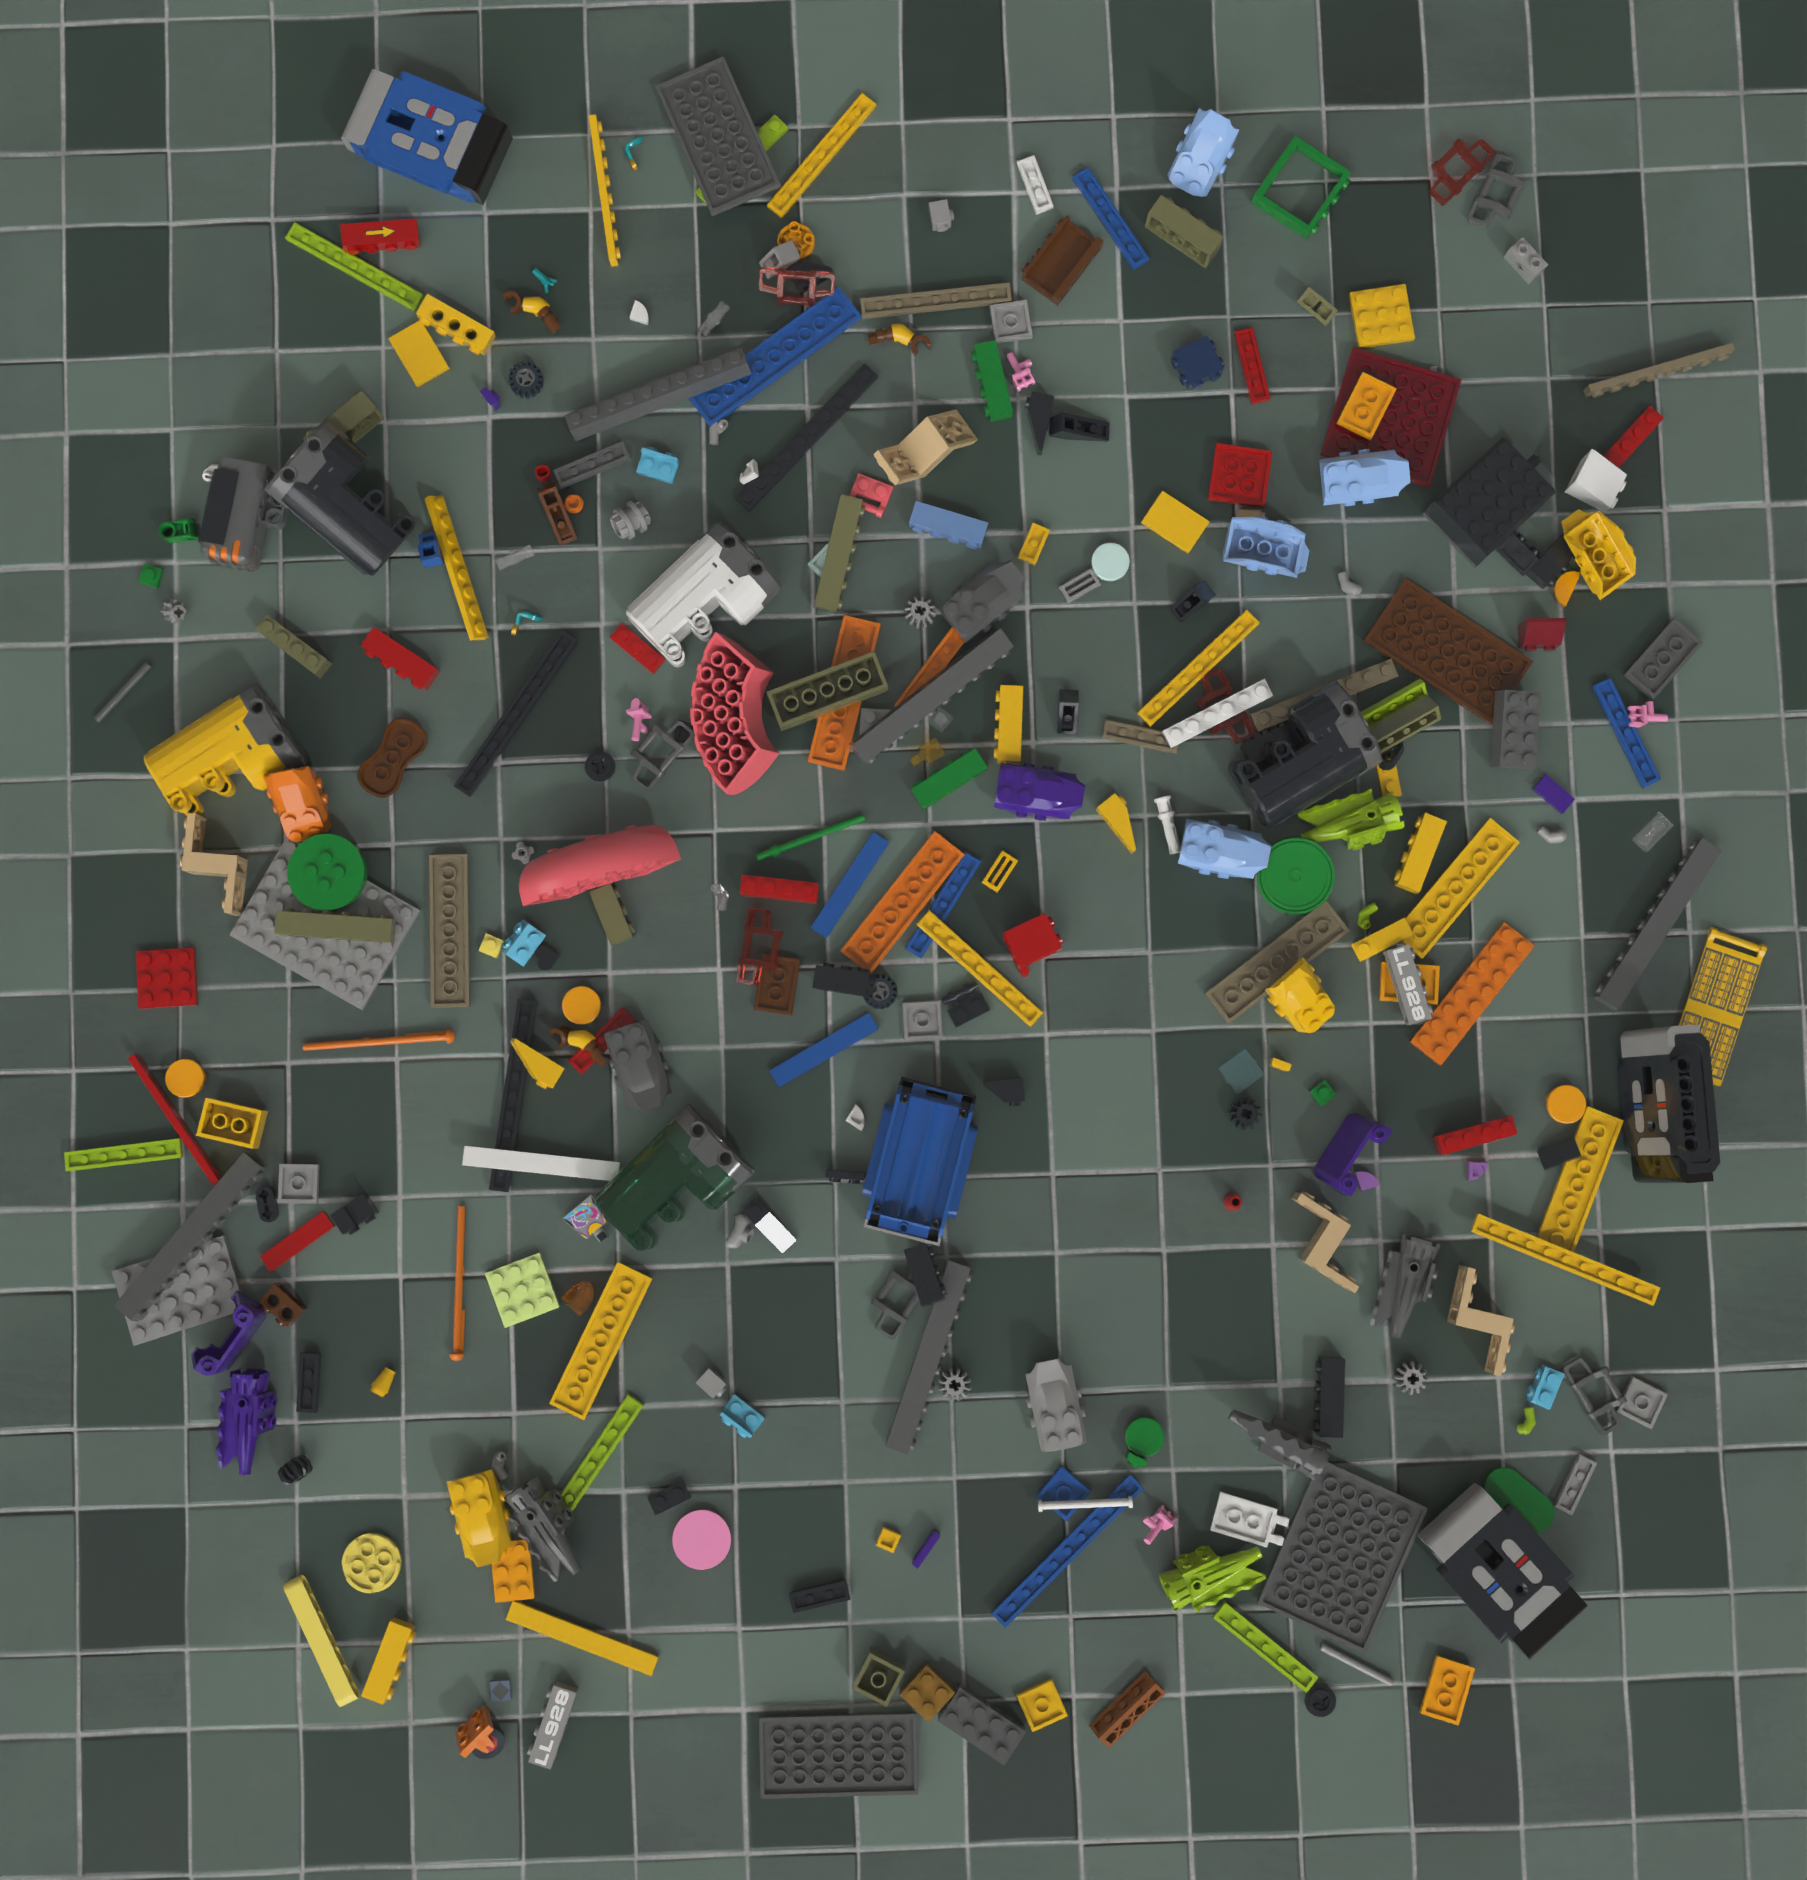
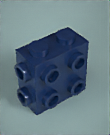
M1208 336L1173 351L1172 359H1170L1174 369L1178 370L1180 374L1179 380L1182 386H1186L1187 390L1192 388L1196 390L1209 380L1211 382L1218 380L1224 370V362L1221 357L1217 356L1215 343L1213 340H1209Z

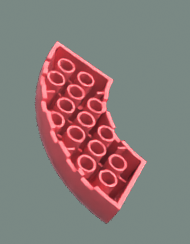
M715 632L703 652L704 656L701 663L698 664L696 669L698 671L691 691V697L693 698L690 718L695 734V744L697 750L700 751L704 766L708 768L713 780L726 794L735 795L752 786L768 770L780 754L769 741L762 721V701L766 687L774 673L741 645Z
M631 825L626 827L625 830L597 837L596 835H590L585 837L583 841L560 849H550L547 851V854L533 859L524 867L519 881L522 905L527 906L568 899L595 887H601L622 879L626 880L648 875L681 859L677 845L671 835L658 825L639 827Z

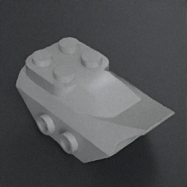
M1059 1359L1036 1363L1032 1372L1026 1374L1029 1392L1026 1401L1028 1408H1032L1033 1415L1030 1416L1032 1428L1036 1427L1041 1452L1057 1451L1087 1443L1082 1420L1086 1416L1084 1406L1079 1405L1078 1398H1082L1080 1387L1075 1385L1072 1365H1065Z

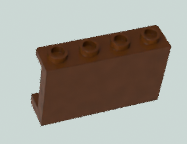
M1068 215L1057 222L1054 233L1047 235L1044 240V246L1035 251L1032 256L1034 259L1031 263L1027 262L1021 271L1023 273L1022 281L1057 306L1103 246L1102 239L1098 236L1096 239L1092 238L1070 222Z

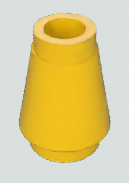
M385 1367L372 1382L370 1391L384 1397L389 1392L396 1372Z

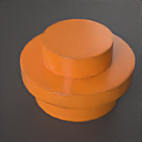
M572 494L565 499L564 505L568 512L575 514L583 509L584 502L579 495Z

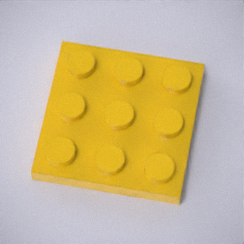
M1406 284L1349 293L1358 349L1414 341L1415 335Z

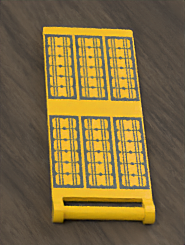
M1711 926L1678 1026L1699 1024L1700 1033L1710 1043L1713 1085L1721 1086L1762 959L1767 950V945H1758L1720 932L1717 928ZM1717 938L1757 952L1756 957L1715 944L1713 941Z

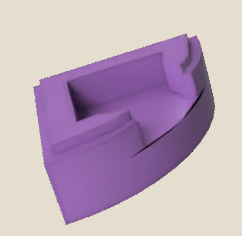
M1467 1161V1181L1476 1180L1482 1176L1487 1170L1488 1162Z
M1363 1171L1355 1172L1360 1191L1380 1185L1372 1174Z

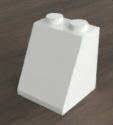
M1591 449L1580 460L1565 493L1606 512L1610 508L1613 509L1618 501L1616 496L1618 492H1622L1627 483L1624 481L1627 474L1597 451Z

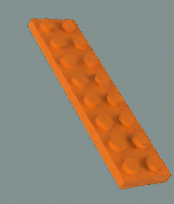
M844 615L831 667L875 651L881 624ZM862 701L818 717L808 757L809 763L845 771L851 748L848 744L853 740Z
M934 831L840 952L859 967L869 969L872 974L965 854Z
M1503 922L1434 1009L1433 1014H1431L1432 1018L1423 1023L1409 1042L1441 1066L1535 945L1507 923Z

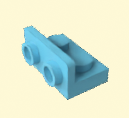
M642 447V455L636 471L637 474L673 484L680 464L676 455L669 452L665 454L659 453L653 447H647V449Z
M1541 1364L1534 1372L1535 1380L1533 1385H1530L1527 1390V1401L1550 1410L1565 1374Z
M736 1394L733 1395L719 1414L722 1416L721 1420L728 1426L732 1424L736 1427V1432L743 1438H751L766 1418Z

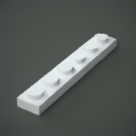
M1263 679L1163 730L1162 733L1169 747L1172 748L1272 697L1273 694L1266 680Z

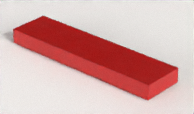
M1253 327L1234 331L1251 405L1270 401V394Z
M622 1007L594 1035L595 1041L598 1043L597 1046H601L606 1052L608 1046L604 1034L635 1023L637 1020ZM581 1048L568 1060L581 1075L595 1063L590 1056L591 1053H587L585 1050H581Z
M322 1211L259 1257L269 1271L273 1272L336 1226L327 1213Z

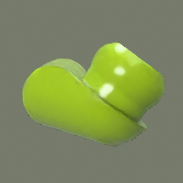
M1374 902L1358 913L1357 923L1361 929L1367 930L1371 926V923H1369L1370 915L1378 910Z
M1534 1407L1524 1408L1525 1421L1523 1424L1517 1425V1432L1519 1434L1528 1435L1536 1424Z

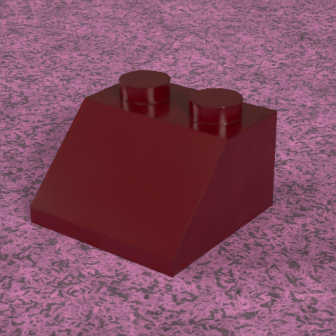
M1527 618L1518 626L1519 649H1525L1527 652L1536 651L1537 648H1544V651H1555V648L1562 645L1566 618Z

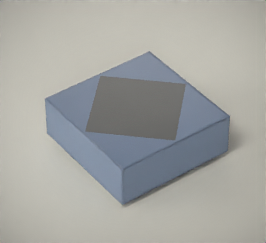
M511 1679L490 1681L491 1702L512 1699Z

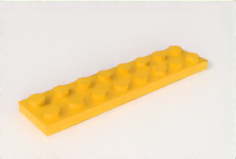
M1489 818L1407 915L1406 920L1414 935L1400 942L1404 945L1409 944V947L1413 948L1414 953L1420 959H1423L1520 842L1492 818Z
M1586 1106V1110L1580 1119L1574 1135L1582 1157L1563 1164L1536 1235L1537 1238L1569 1251H1575L1624 1120Z
M617 1262L549 1404L582 1420L586 1419L651 1284L652 1277Z

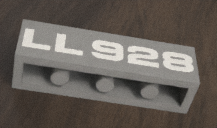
M1409 944L1384 951L1383 955L1405 1025L1431 1019L1433 1010L1425 998L1427 991L1424 984L1421 985L1420 982L1421 972L1419 967L1415 966L1413 948H1410Z
M556 1681L554 1686L550 1685L546 1696L549 1698L548 1704L543 1705L540 1717H543L541 1725L537 1724L534 1731V1736H537L535 1743L530 1744L527 1755H530L529 1763L551 1770L579 1688Z

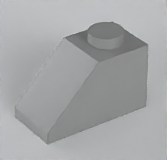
M791 240L774 247L759 264L767 279H770L792 266L800 258V255Z

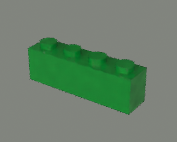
M996 340L974 344L971 358L972 362L977 365L975 375L977 381L981 382L982 387L979 388L981 399L985 398L986 405L983 406L985 416H989L990 422L1011 418L1013 410Z
M970 748L960 754L961 758L958 760L951 759L944 764L945 768L940 771L938 769L928 774V779L924 781L920 779L912 785L911 793L923 811L987 771L988 767L976 748L972 751Z

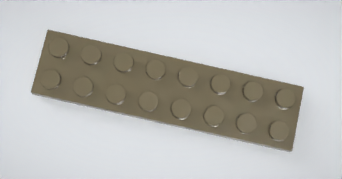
M429 855L431 1008L470 1007L469 855Z
M1325 901L1207 991L1205 995L1226 1023L1230 1024L1267 995L1265 989L1272 986L1291 969L1298 959L1304 957L1306 962L1309 963L1350 930L1329 903Z

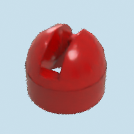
M540 465L535 469V475L539 481L546 482L551 477V471L548 466Z

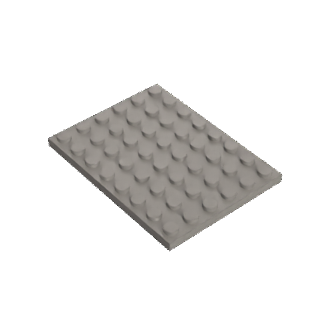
M286 837L231 931L230 936L355 1007L364 1010L421 910L367 880L359 898L350 906L342 910L333 911V915H340L341 912H350L352 916L359 917L360 913L372 914L371 917L379 918V915H390L391 919L396 920L394 943L275 934L276 912L283 911V908H293L295 912H302V909L314 910L316 914H321V911L308 907L299 901L289 886L287 877L288 863L300 842L290 841Z

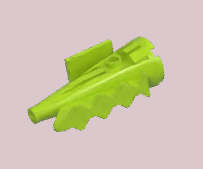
M1369 789L1360 794H1352L1344 799H1335L1324 805L1313 806L1308 810L1298 813L1297 816L1299 819L1316 826L1300 834V836L1316 842L1343 839L1347 841V850H1358L1363 848L1365 844L1371 843L1374 845L1382 842L1386 831L1403 829L1404 821L1400 822V816H1403L1399 801L1396 796H1393V792L1374 800L1373 791Z
M1209 1545L1200 1546L1194 1552L1182 1554L1173 1562L1177 1569L1159 1574L1164 1592L1169 1600L1172 1601L1170 1604L1173 1610L1178 1611L1191 1602L1192 1607L1197 1613L1205 1606L1216 1605L1223 1598L1234 1597L1241 1590L1252 1589L1255 1584L1263 1581L1266 1577L1264 1573L1247 1567L1254 1561L1262 1558L1258 1546L1221 1557L1217 1556Z

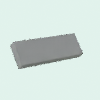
M1579 1453L1577 1454L1553 1504L1554 1507L1573 1515L1597 1462Z

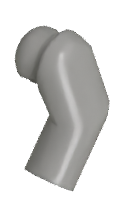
M720 419L709 428L710 445L719 444V434L728 427L726 419Z
M1347 572L1338 574L1343 592L1352 596L1362 592V587L1359 584L1349 581Z
M1542 826L1537 831L1542 838L1551 844L1563 842L1567 836V832L1564 829L1550 832L1546 827Z
M499 1451L494 1455L491 1465L500 1481L509 1476L504 1469L507 1455L503 1451Z

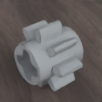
M170 599V603H163L164 607L161 612L165 616L164 620L176 624L178 619L184 620L187 610L183 607V602Z

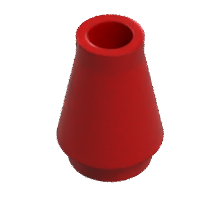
M1229 1192L1224 1196L1223 1204L1226 1209L1236 1211L1242 1205V1197L1237 1192ZM1234 1198L1237 1199V1201H1236L1237 1204H1236V1205H1233V1204H1232V1200H1233Z

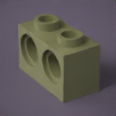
M1310 287L1307 288L1297 301L1298 304L1325 326L1338 311Z

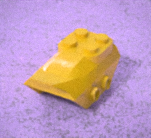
M1578 509L1561 521L1564 531L1563 537L1573 552L1577 565L1580 566L1584 580L1592 593L1597 594L1599 600L1635 575L1636 557L1632 546L1627 543L1623 530L1600 511L1589 513Z
M1304 957L1298 959L1291 969L1272 986L1266 988L1265 991L1269 996L1267 998L1274 1007L1276 1006L1274 1009L1280 1017L1284 1016L1297 1032L1313 1033L1334 1015L1335 1006L1321 986L1322 980L1313 973L1315 969L1306 962Z
M490 1469L446 1481L452 1502L450 1504V1511L456 1518L455 1531L457 1535L460 1534L465 1558L472 1560L477 1567L499 1562L504 1550L511 1546L510 1523L508 1521L511 1514L509 1509L505 1507L504 1489L501 1490L493 1470Z

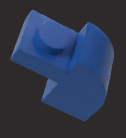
M435 531L418 535L420 543L418 544V550L424 568L444 564L445 561Z

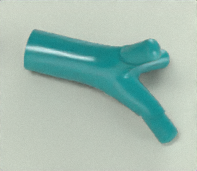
M535 268L532 272L542 282L545 293L548 294V285L553 286L557 279L546 276L538 268Z

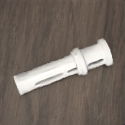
M1171 796L1154 799V803H1157L1158 818L1162 820L1171 855L1180 853L1181 847L1173 819L1175 812L1172 811L1170 804Z

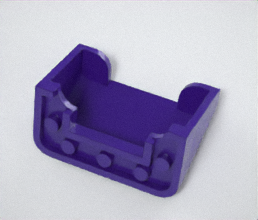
M1358 1113L1349 1114L1315 1165V1177L1341 1195L1351 1197L1358 1185L1356 1177L1348 1172L1368 1139L1375 1143H1383L1388 1139L1393 1130Z
M236 1290L231 1297V1300L236 1305L233 1313V1321L236 1325L220 1347L210 1343L209 1347L205 1349H200L199 1347L194 1349L191 1354L193 1369L205 1376L228 1371L265 1320L266 1312L262 1309V1304Z

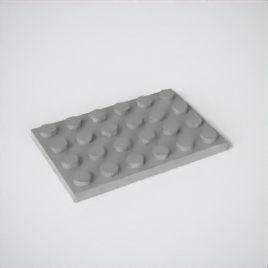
M225 1235L211 1239L200 1247L199 1254L189 1260L186 1264V1269L173 1279L174 1283L172 1286L163 1291L160 1295V1300L147 1310L148 1314L144 1319L136 1322L131 1321L125 1316L133 1346L234 1313L236 1305L231 1300V1297L236 1290L241 1293L242 1290ZM154 1258L112 1271L119 1298H121Z

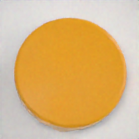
M793 221L780 231L777 238L778 246L792 240L800 255L796 262L803 261L812 254L815 247V238L807 226Z
M585 986L572 988L566 993L562 1001V1010L566 1018L579 1025L593 1022L602 1009L598 994L593 989Z
M191 1059L175 1061L169 1066L165 1075V1082L169 1091L175 1096L189 1098L198 1094L207 1080L202 1066Z
M1560 1085L1547 1094L1546 1109L1554 1121L1564 1124L1573 1123L1583 1116L1586 1110V1100L1578 1088L1571 1085Z

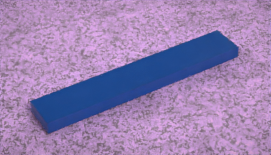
M1086 167L1072 176V180L1132 270L1149 261L1148 255L1090 168Z
M1611 677L1593 685L1592 688L1641 787H1647L1661 780L1636 727L1629 726L1631 719L1628 718L1629 713Z
M874 832L872 833L814 921L811 929L825 938L829 936L888 846L889 842Z
M966 851L929 909L943 923L982 862ZM918 927L905 949L921 959L933 939Z
M867 1013L771 1069L770 1073L778 1087H781L879 1029L871 1015Z

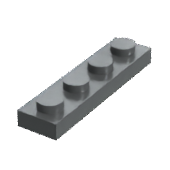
M621 441L553 471L560 488L563 489L631 459L624 442Z

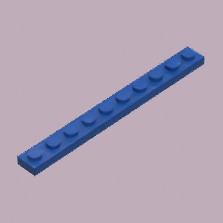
M1129 1473L1105 1499L1128 1498V1496H1132L1133 1500L1144 1488ZM1126 1506L1096 1507L991 1614L1006 1628Z

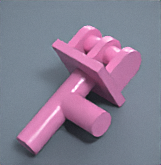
M1013 352L1007 354L1006 357L1015 372L1012 375V381L1017 391H1021L1023 387L1028 388L1030 384L1034 385L1035 380L1030 372V368H1028L1032 366L1031 360L1027 359L1018 363Z
M638 698L631 701L630 709H626V713L634 719L633 741H639L640 731L642 733L648 732V727L642 723V719L652 718V715L648 713L649 708Z
M1653 701L1645 702V705L1628 707V711H1630L1628 718L1631 719L1630 727L1639 728L1648 724V721L1666 722L1668 719L1667 714L1654 713Z
M1163 1504L1151 1517L1147 1515L1142 1520L1151 1529L1144 1539L1148 1545L1152 1543L1161 1529L1165 1531L1173 1527L1177 1520V1517H1173L1169 1510L1164 1509L1165 1506Z

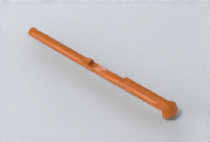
M446 1029V1031L406 1033V1036L365 1037L355 1040L303 1043V1050L444 1040L447 1041V1044H450L454 1041L455 1034L452 1030Z
M458 1206L453 1353H449V1357L453 1361H459L464 1356L465 1309H462L463 1274L465 1273L464 1238L466 1206Z

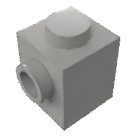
M947 199L929 202L928 210L932 230L943 232L951 228L954 214L953 210L949 209Z
M711 1366L696 1382L711 1398H714L716 1395L720 1397L727 1389L725 1387L727 1381Z

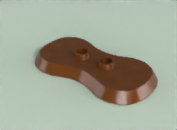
M397 718L390 722L384 731L378 750L359 767L357 778L361 787L368 793L380 798L389 797L394 794L401 784L402 775L407 765L426 748L427 734L419 724L407 718Z

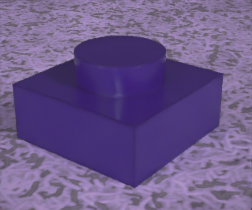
M485 387L480 391L483 398L495 411L501 407L498 401L500 397L493 389L489 391Z

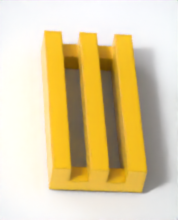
M1002 850L981 883L998 893L1018 860ZM1003 856L1006 857L993 880L989 883L987 880ZM1011 860L1013 863L1003 876L1002 880L1000 881L997 887L994 886L998 877L1000 876L1008 862Z

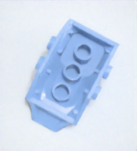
M1199 108L1192 124L1189 123L1184 131L1186 135L1184 141L1181 140L1176 148L1178 154L1168 173V178L1172 184L1191 195L1207 196L1218 175L1224 173L1227 167L1224 164L1226 159H1230L1235 151L1233 145L1239 129L1231 125L1230 119L1214 110L1204 111Z
M1370 449L1358 450V454L1351 455V451L1339 453V457L1319 459L1323 506L1344 503V506H1353L1355 501H1363V504L1374 503V499L1399 496L1401 489L1410 483L1409 461L1398 456L1395 450L1370 452Z
M1265 516L1232 517L1226 534L1223 561L1246 566L1248 570L1252 571L1264 570L1269 575L1282 574L1297 578L1299 573L1306 571L1310 550L1305 544L1306 534L1294 526L1288 525L1286 521H1270Z
M1186 819L1178 864L1199 870V873L1204 875H1210L1211 872L1218 874L1217 877L1229 879V876L1253 879L1258 871L1267 868L1271 845L1262 838L1261 833L1238 829L1239 826L1227 824L1226 827L1221 826L1220 822L1209 820L1207 823Z

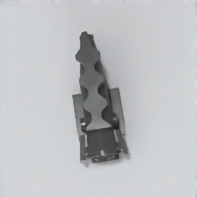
M1404 1233L1401 1236L1400 1253L1389 1250L1370 1321V1326H1375L1392 1316L1390 1336L1397 1338L1402 1337L1415 1304L1421 1300L1426 1302L1427 1298L1431 1299L1434 1289L1431 1286L1432 1279L1436 1280L1439 1270L1434 1260L1441 1245L1437 1243L1436 1246H1433L1432 1241L1410 1235V1239L1405 1238L1406 1234ZM1412 1264H1416L1418 1268L1416 1270H1412L1410 1266Z
M1234 1409L1228 1417V1420L1247 1432L1249 1437L1261 1442L1258 1451L1292 1469L1296 1463V1469L1309 1479L1315 1480V1473L1320 1475L1329 1458V1454L1326 1451L1327 1448L1331 1450V1445L1314 1438L1308 1440L1310 1433L1275 1415L1272 1422L1269 1423Z
M536 1475L505 1497L507 1503L516 1511L508 1521L516 1525L518 1536L526 1540L529 1553L538 1558L539 1568L542 1571L547 1572L550 1578L556 1582L560 1576L561 1563L569 1570L572 1576L582 1569L565 1535V1528L576 1519L555 1487L545 1492L540 1479Z

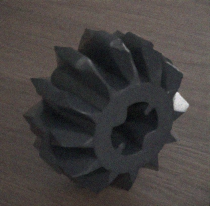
M1247 1097L1244 1099V1104L1241 1099H1237L1238 1105L1231 1104L1235 1111H1229V1114H1234L1235 1117L1230 1118V1121L1237 1120L1236 1128L1242 1123V1130H1246L1247 1125L1250 1129H1253L1252 1122L1257 1125L1260 1123L1255 1118L1262 1117V1114H1256V1111L1260 1110L1261 1107L1257 1106L1254 1108L1256 1101L1253 1100L1249 1104V1098ZM1243 1109L1249 1111L1250 1115H1247L1249 1118L1241 1116V1113H1244Z
M299 1455L280 1467L277 1473L285 1486H291L310 1474L313 1467L305 1455Z

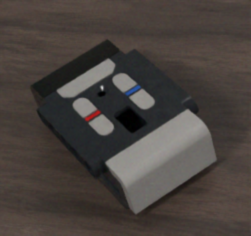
M1699 1024L1624 1031L1620 1039L1622 1061L1619 1062L1617 1071L1622 1120H1624L1622 1124L1624 1147L1631 1154L1634 1180L1638 1183H1698L1714 1181L1712 1172L1720 1164L1710 1043L1700 1033Z
M1473 1483L1417 1534L1420 1540L1441 1563L1435 1570L1501 1644L1509 1639L1529 1660L1588 1607L1584 1600L1568 1584L1575 1577L1574 1574L1510 1503H1507L1501 1509L1493 1498L1476 1483Z

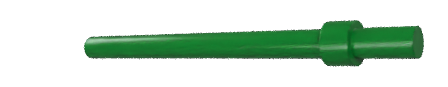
M863 814L783 844L769 846V849L756 853L757 859L759 861L770 856H778L783 851L863 822L865 817Z

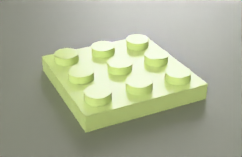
M541 1252L485 1273L504 1328L560 1307Z

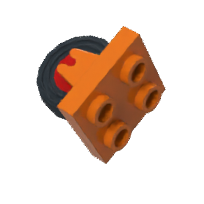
M485 1705L475 1710L471 1718L461 1724L455 1732L459 1754L464 1758L472 1752L479 1759H491L500 1754L504 1748V1733L499 1726L492 1723L490 1710Z

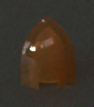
M581 1281L572 1286L561 1298L577 1315L581 1316L592 1303L594 1290L589 1282Z

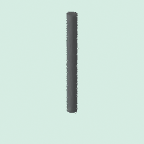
M145 662L99 711L94 719L100 723L148 672L151 666Z

